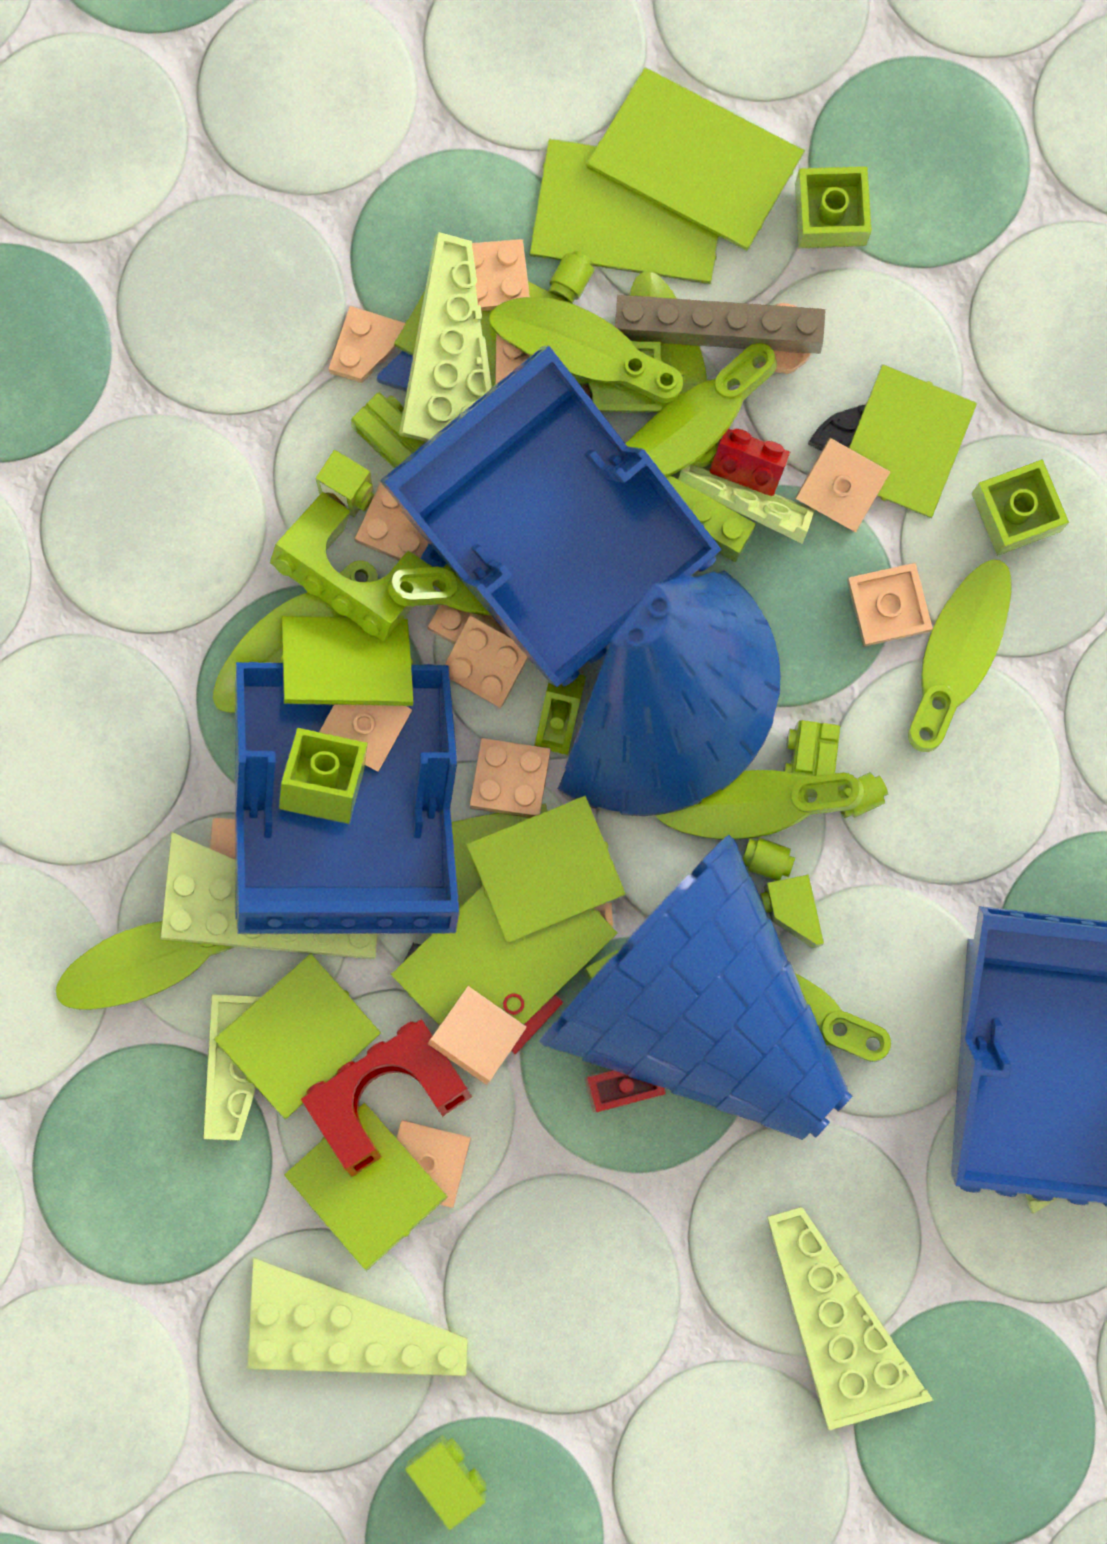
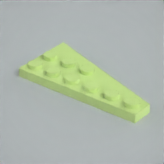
M440 232L435 235L399 431L400 436L424 442L431 439L492 388L485 337L482 336L480 319H482L481 306L478 305L475 286L477 277L472 241Z
M171 832L160 940L375 959L377 934H237V919H235V859Z
M803 1207L767 1216L827 1429L833 1430L933 1401L869 1304L849 1278L848 1273L832 1253Z
M255 1257L253 1258L248 1369L466 1376L468 1338L301 1276L287 1269L277 1267Z

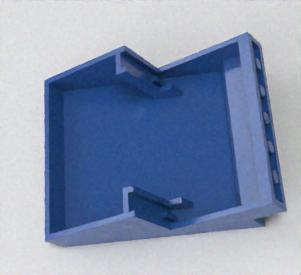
M542 346L380 480L403 509L402 513L548 682L555 687H558L560 684L563 686L570 684L579 676L580 672L578 669L588 661L590 663L596 662L607 652L605 647L610 643L613 636L653 584L677 578L682 579L691 576L697 570L703 572L716 561L715 555L722 550L643 448L628 447L550 346Z
M236 662L235 919H237V934L456 933L459 903L450 807L457 769V755L448 665H411L414 702L413 706L406 707L412 709V712L379 772L365 765L350 824L279 809L281 782L297 728L319 732L334 705L284 704L283 663Z
M979 906L974 939L967 940L951 1165L952 1178L955 1185L959 1186L960 1189L973 1193L980 1192L981 1189L995 1190L997 1194L1007 1197L1017 1196V1193L1029 1194L1033 1198L1042 1201H1051L1053 1197L1064 1198L1070 1203L1077 1205H1088L1089 1202L1103 1203L1107 1207V921Z

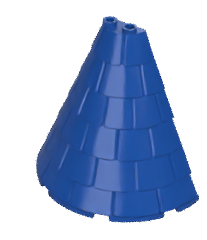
M723 570L719 573L710 572L697 577L688 576L652 585L610 641L583 715V722L567 760L565 772L557 788L559 791L573 800L586 796L590 807L595 809L600 807L617 811L621 815L627 816L662 815L701 803V799L729 786L753 762L763 747L774 722V715L780 696L781 673L776 642L769 623L750 593L735 578Z
M727 835L691 872V875L688 874L629 937L626 943L619 949V952L609 959L558 1018L559 1020L556 1023L554 1022L539 1040L545 1047L548 1046L555 1050L582 1057L583 1061L669 1089L673 1094L714 1106L717 1110L760 1123L765 1127L801 1140L805 1139L809 1134L816 1138L830 1123L825 1117L834 1108L839 1112L852 1098L832 1052L825 1044L810 1004H807L791 962L787 960L772 920L767 916L754 881L748 874L738 845L730 835Z

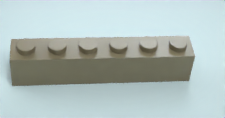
M617 295L615 327L630 341L746 349L756 343H763L770 346L773 351L821 354L826 309Z

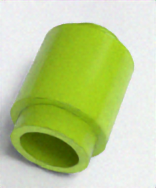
M574 251L573 254L565 253L549 282L551 287L548 292L573 304L574 300L580 298L595 271L591 265V259L578 251Z
M869 772L857 778L864 788L863 799L857 807L851 810L840 811L844 818L851 815L854 818L885 804L884 796L888 795V790L880 775L874 777ZM846 788L843 791L842 798L850 796L851 788Z
M760 837L758 840L749 838L742 857L745 866L748 867V871L775 881L780 880L782 876L789 877L795 861V857L789 856L791 848Z

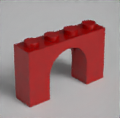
M422 1019L416 1023L412 1021L403 1025L397 1031V1036L386 1043L384 1041L376 1043L368 1049L365 1057L356 1063L351 1061L344 1064L337 1070L335 1077L326 1083L325 1081H320L307 1090V1095L301 1098V1101L342 1166L351 1177L382 1158L363 1128L358 1113L359 1101L363 1091L376 1078L390 1073H401L411 1076L422 1085L442 1117L472 1098V1095L448 1058L428 1044L433 1036Z

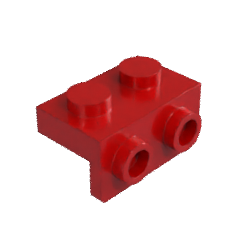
M729 428L719 443L710 473L768 496H774L790 451L785 450L782 445L774 441L764 442L753 438L745 430H732Z

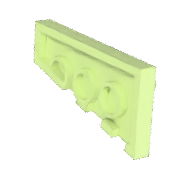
M690 465L681 470L678 480L722 505L803 544L815 509L777 494L768 496L711 474L710 469L707 467Z
M211 995L203 1139L238 1141L241 1139L256 1087L253 1083L247 1082L245 1074L214 1041V1038L261 997Z

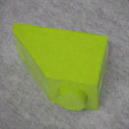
M579 674L574 681L566 686L560 684L558 687H555L548 682L534 746L550 748L552 752L568 755L586 676Z
M809 874L767 883L764 886L765 892L760 893V898L766 913H770L772 922L812 948L822 946L824 940Z

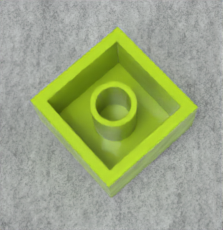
M868 166L799 168L795 181L798 248L866 246L872 232Z
M1043 459L979 482L971 493L997 556L1061 533L1069 523Z
M297 728L281 782L279 809L350 824L365 769L368 743Z
M441 1435L408 1460L405 1470L450 1531L486 1503L485 1491L487 1490V1484L475 1468L470 1471L462 1462L465 1460V1454L453 1438L447 1441Z

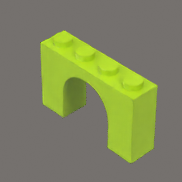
M322 492L277 541L270 564L282 575L289 576L302 585L308 593L318 596L331 605L337 613L347 616L360 625L366 633L376 636L384 642L414 607L402 606L390 597L388 583L396 571L403 568L432 566L408 550L392 570L377 581L357 582L339 574L330 564L326 550L345 530L351 511Z

